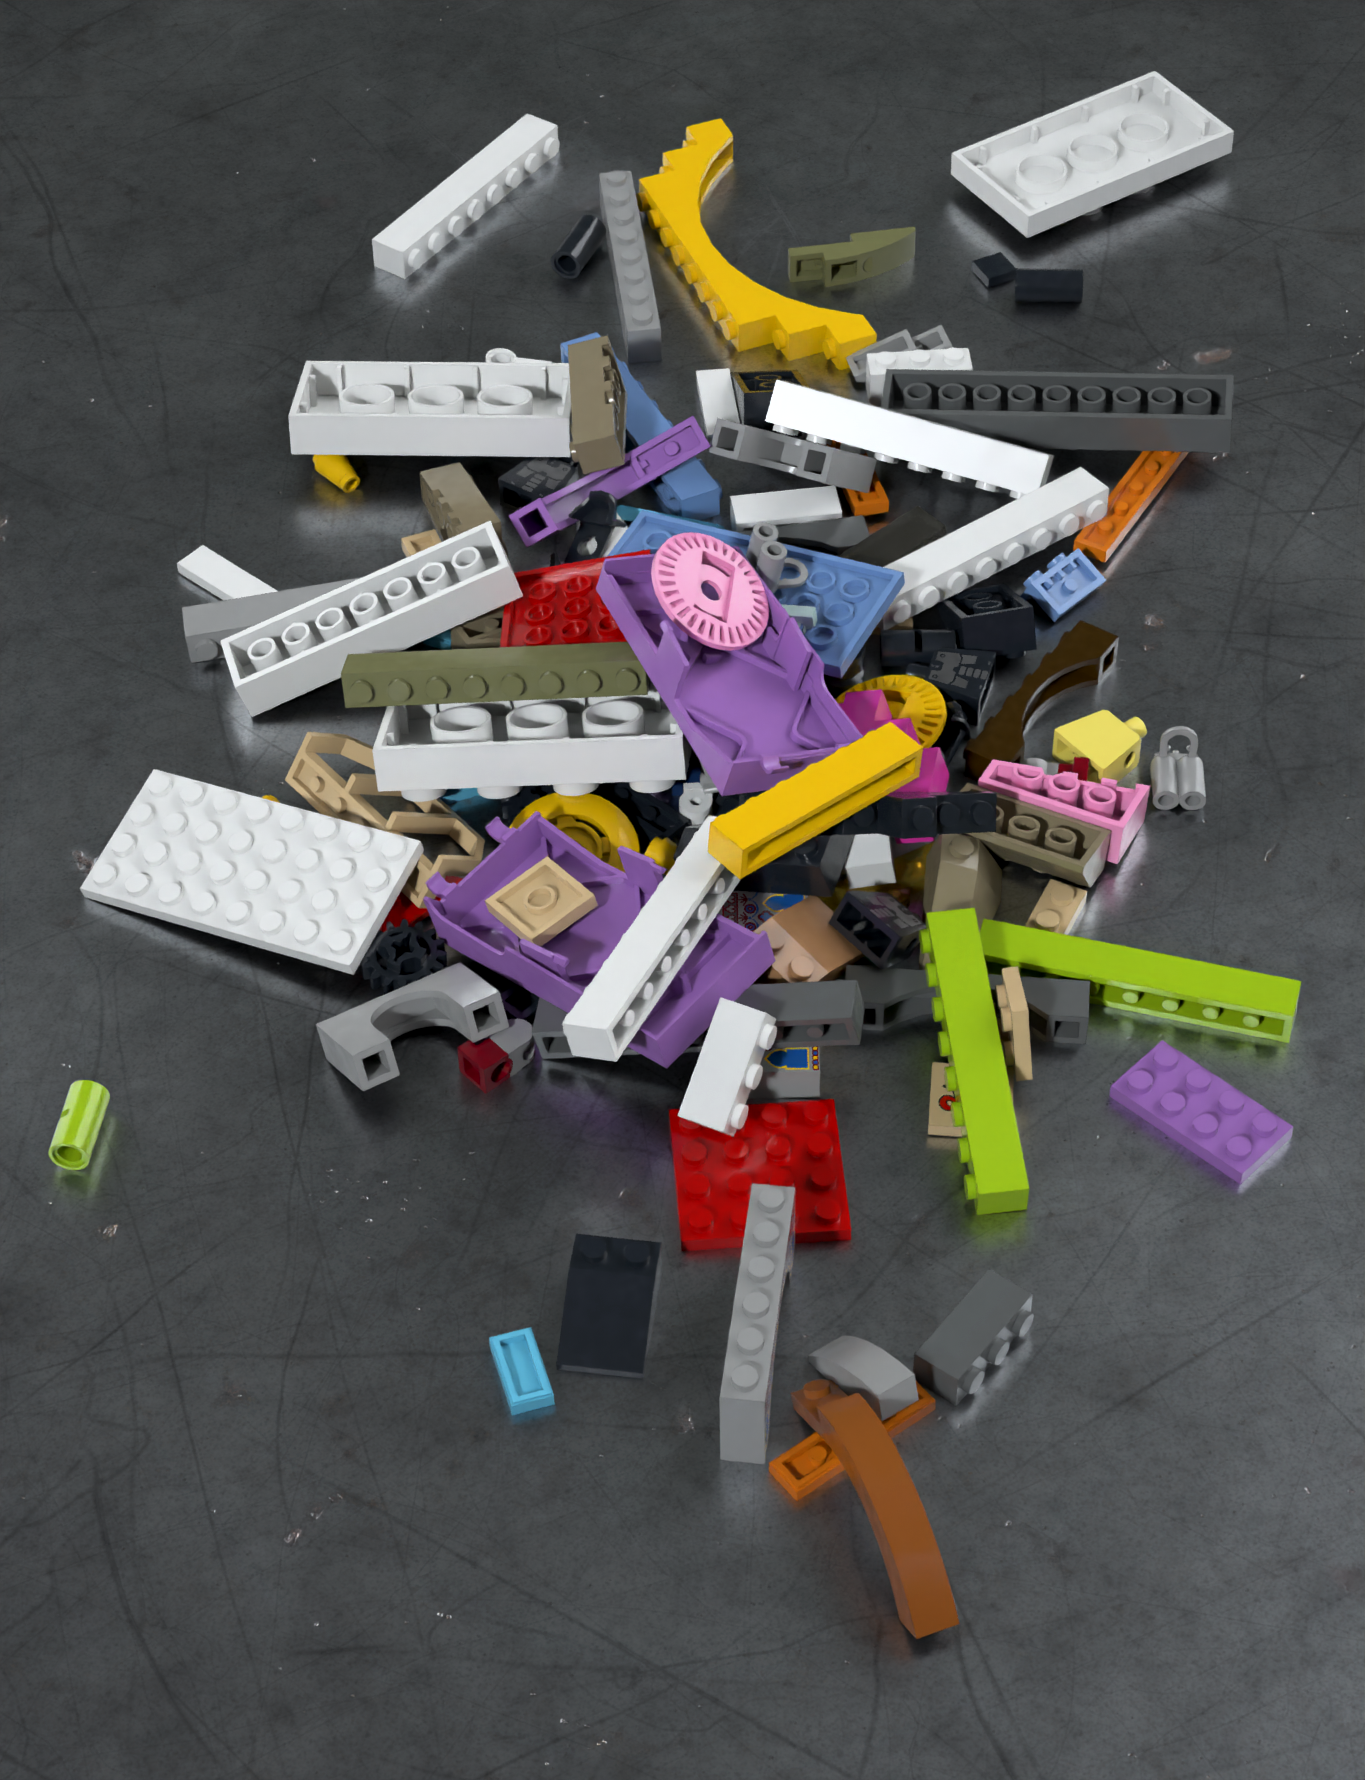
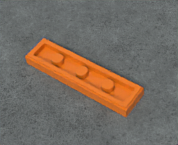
M917 1381L919 1400L881 1421L891 1439L936 1409V1400ZM817 1432L769 1462V1473L796 1501L845 1470L831 1447Z

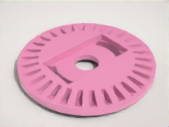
M688 532L672 536L657 550L651 568L654 591L665 613L684 633L701 644L728 651L748 647L762 635L769 618L767 595L755 570L735 549L712 536ZM702 583L710 584L716 589L718 593L717 601L710 600L703 594L701 589Z

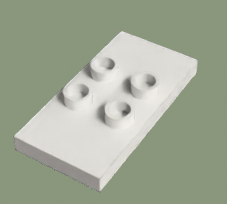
M1153 71L953 152L951 175L1028 238L1081 215L1096 214L1107 204L1131 194L1146 193L1157 183L1231 153L1234 131L1159 73Z

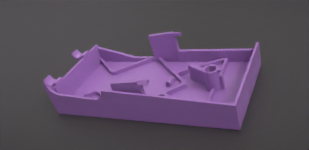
M732 546L733 549L748 561L738 546ZM655 554L605 558L596 591L721 796L769 790L780 781L787 780L805 770L810 764L817 763L835 753L839 748L846 747L864 737L828 691L824 681V662L804 637L795 618H790L785 608L782 607L758 573L757 575L762 582L768 599L769 618L767 626L762 635L748 647L728 651L711 648L694 640L684 633L665 613L652 584L651 568ZM702 583L701 589L703 594L710 600L717 601L718 593L716 589L710 584Z
M538 811L531 815L517 829L514 827L508 828L501 822L499 817H495L485 829L494 840L501 844L458 884L454 882L452 884L448 883L437 871L425 884L441 900L437 901L425 896L423 898L439 939H443L444 944L569 1013L582 996L585 988L599 972L604 961L608 959L618 945L623 934L627 932L637 918L642 907L646 905L656 891L659 883L663 881L662 874L667 869L656 864L654 859L621 845L617 850L625 870L624 873L601 861L543 818ZM548 856L595 895L598 906L540 947L525 939H520L488 911L485 900ZM717 914L627 1047L667 1069L710 1026L720 997L734 1002L776 961L767 932L763 930L758 935Z

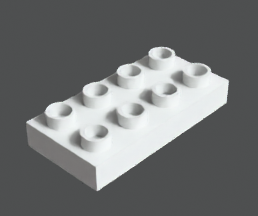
M650 680L648 695L387 706L372 752L378 792L401 791L402 797L406 800L426 802L443 796L447 789L477 788L478 794L488 799L508 798L518 794L523 786L553 785L554 791L564 796L585 795L597 789L599 783L629 782L633 790L641 793L662 792L671 788L676 780H686L692 747Z

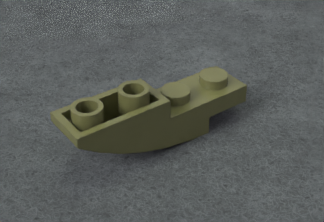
M915 227L850 233V242L788 248L789 281L793 283L822 279L824 286L830 287L865 280L893 270L915 257Z

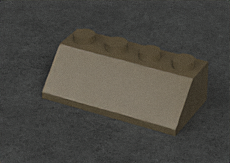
M967 783L960 792L991 790ZM997 793L996 832L962 833L961 835L980 839L988 852L1001 860L1013 861L1031 867L1036 872L1049 873L1066 879L1074 885H1084L1091 888L1104 870L1111 830Z

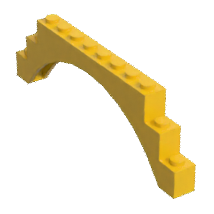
M721 118L687 126L686 140L683 141V148L663 152V166L659 169L660 174L639 179V193H636L639 211L646 214L650 227L653 230H657L663 246L669 248L675 264L682 267L687 282L694 285L700 301L706 303L710 309L712 319L715 322H719L726 340H731L738 352L774 343L776 349L781 350L788 361L824 352L826 358L831 359L839 371L850 368L846 357L877 342L876 332L863 315L819 308L784 297L753 282L730 265L712 245L701 224V205L711 185L733 162V134Z

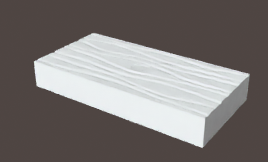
M306 361L288 415L291 454L570 457L569 442H572L573 438L570 429L572 413L569 363Z

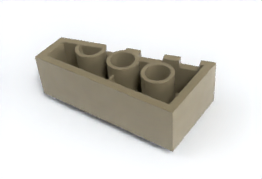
M608 335L568 345L572 413L570 429L573 441L569 442V448L573 462L580 463L583 474L624 465L627 391Z
M460 462L420 472L422 500L442 542L491 521L508 558L507 547L502 539L501 521L475 485L472 475H468Z

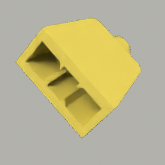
M1101 710L1054 729L1052 757L1060 764H1073L1074 757L1089 758L1088 782L1101 784V779L1107 778L1117 780L1118 783L1138 765L1141 738L1146 736L1147 729L1144 722L1138 717H1132L1123 723L1110 711Z

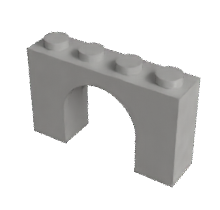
M717 418L709 453L789 472L799 477L865 493L869 492L877 461L876 458Z
M461 962L316 1024L326 1060L362 1091L400 1075L390 1042L406 1032L428 1026H448L456 1029L474 1043L509 1027L500 991Z

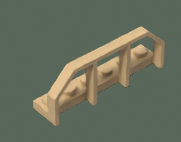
M307 732L285 781L320 814L403 836L400 832L450 835L469 853V856L438 855L434 864L424 854L420 856L401 890L418 908H427L423 900L425 896L435 899L436 895L429 890L425 882L437 871L444 879L446 876L466 877L481 863L485 840L440 798L426 802H414L425 813L392 811L387 821L360 794L402 797L401 791L378 792L376 775L352 773L348 782H346L316 754H340L375 770L372 746L346 734Z

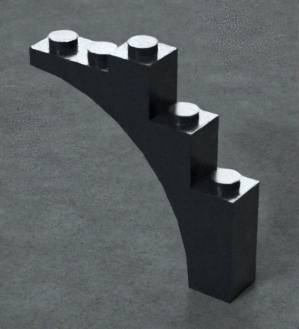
M765 791L740 794L739 806L751 797H756ZM893 791L825 830V832L839 835L882 834L900 839L936 837V835L996 832L997 792Z

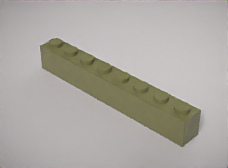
M628 642L348 654L341 672L345 708L648 695L651 680Z

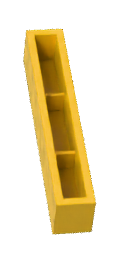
M892 722L876 730H871L864 737L848 746L839 748L835 753L823 760L810 764L798 774L787 780L780 781L773 788L756 797H751L739 807L716 817L714 821L710 822L708 853L736 877L742 879L918 778L923 747Z

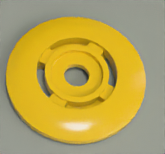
M887 675L876 677L855 685L835 699L837 703H844L846 692L882 689L891 711L892 719L911 718L920 745L923 748H930L935 743L946 724L947 707L942 694L932 683L915 676Z
M556 792L543 796L526 806L515 817L509 827L519 828L531 815L538 811L543 818L601 861L624 873L625 870L617 849L622 845L640 853L638 837L628 817L610 801L591 793L580 796H564ZM576 819L581 820L584 823L576 822ZM594 829L604 834L605 837L600 838Z

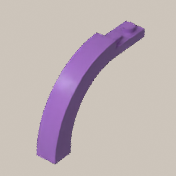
M691 416L625 454L624 465L593 472L555 493L538 498L509 515V518L527 548L579 522L580 520L569 518L568 514L588 497L590 491L602 490L615 496L616 501L711 446L694 416Z

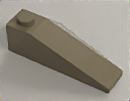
M942 834L938 836L926 857L922 922L926 924V914L929 912L975 908L980 932L983 919H993L1001 903L1003 871L980 839L961 834ZM920 948L918 970H925V964L930 963L929 953L922 954Z

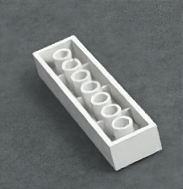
M776 380L765 420L766 422L773 423V430L780 433L798 436L799 431L808 433L806 440L824 445H831L832 440L841 442V450L856 454H865V450L874 451V458L892 464H898L899 459L909 461L907 468L923 473H931L933 468L942 470V478L962 483L965 482L967 477L977 480L975 487L991 492H999L1000 487L1011 490L1009 496L1016 499L1046 485L1054 455L781 380Z
M488 521L227 637L220 642L235 689L253 717L327 683L340 679L348 654L388 653L405 650L410 646L521 598L523 594L491 521Z

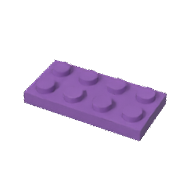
M1163 1040L1110 1086L1109 1096L1240 1185L1292 1137L1294 1126Z

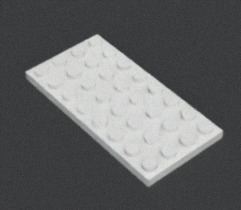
M153 769L83 882L80 890L84 897L354 975L424 849L419 840Z

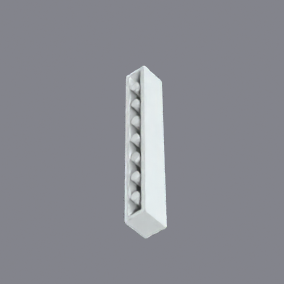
M528 113L372 239L374 266L406 279L559 152L558 125Z
M1080 467L885 566L884 568L904 572L905 584L877 626L881 630H887L902 623L906 619L989 578L991 575L1107 516L1109 488Z
M708 816L699 830L694 833L692 840L676 859L675 864L663 881L659 883L649 901L642 907L637 918L627 932L623 934L620 942L608 959L604 961L591 983L585 988L575 1006L566 1015L562 1023L563 1032L567 1037L573 1056L613 1062L618 1061L741 880L708 853L710 822L714 821L716 816Z

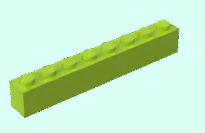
M975 908L929 912L926 914V929L919 930V941L922 954L929 953L930 963L925 964L928 988L935 987L936 997L931 999L934 1022L941 1021L943 1029L942 1032H938L940 1056H948L949 1066L944 1067L945 1085L947 1092L954 1091L956 1102H951L953 1127H961L962 1138L957 1139L960 1163H967L969 1174L964 1175L967 1200L974 1199L977 1215L1027 1210L1029 1183Z
M983 919L980 937L988 974L1002 975V968L1018 967L1021 977L1090 981L1089 1003L1285 1043L1290 1041L1301 987V981L1007 922Z

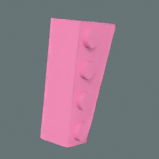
M994 759L978 780L979 787L1111 830L1106 861L1115 864L1119 863L1144 823L1150 791L1149 785L1136 783V789L1118 787L1117 780L1102 778L1101 784L1078 780V773L1066 771L1053 776L1046 775L1041 767Z

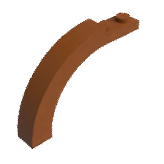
M814 1380L805 1384L803 1389L790 1393L794 1410L831 1447L847 1472L862 1502L885 1562L900 1622L916 1639L960 1624L948 1576L925 1509L896 1446L876 1413L859 1393L848 1396L832 1380Z

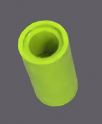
M79 1080L70 1086L48 1151L51 1161L59 1167L68 1170H81L88 1166L110 1101L108 1090L101 1084L90 1080Z

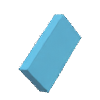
M529 1327L489 1337L490 1349L511 1414L516 1415L555 1405L554 1394L532 1328Z

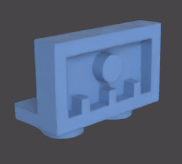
M1078 548L1067 557L1064 553L1055 557L1047 565L1049 570L1044 574L1040 570L1032 574L1023 583L1026 590L1020 597L1025 601L1033 598L1055 622L1099 589L1106 582V579Z

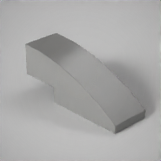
M942 324L912 338L908 330L905 329L858 350L846 357V360L856 382H866L867 354L885 351L904 352L918 349L952 348V344Z
M843 1335L808 1355L809 1363L827 1380H832L848 1396L859 1393L881 1421L919 1400L915 1374L898 1359L867 1340Z

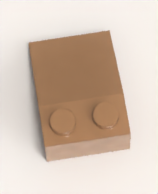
M809 896L770 917L753 931L758 935L763 930L767 932L776 960L754 984L835 981L846 972L847 965H854L865 955L829 924L834 912L817 896Z

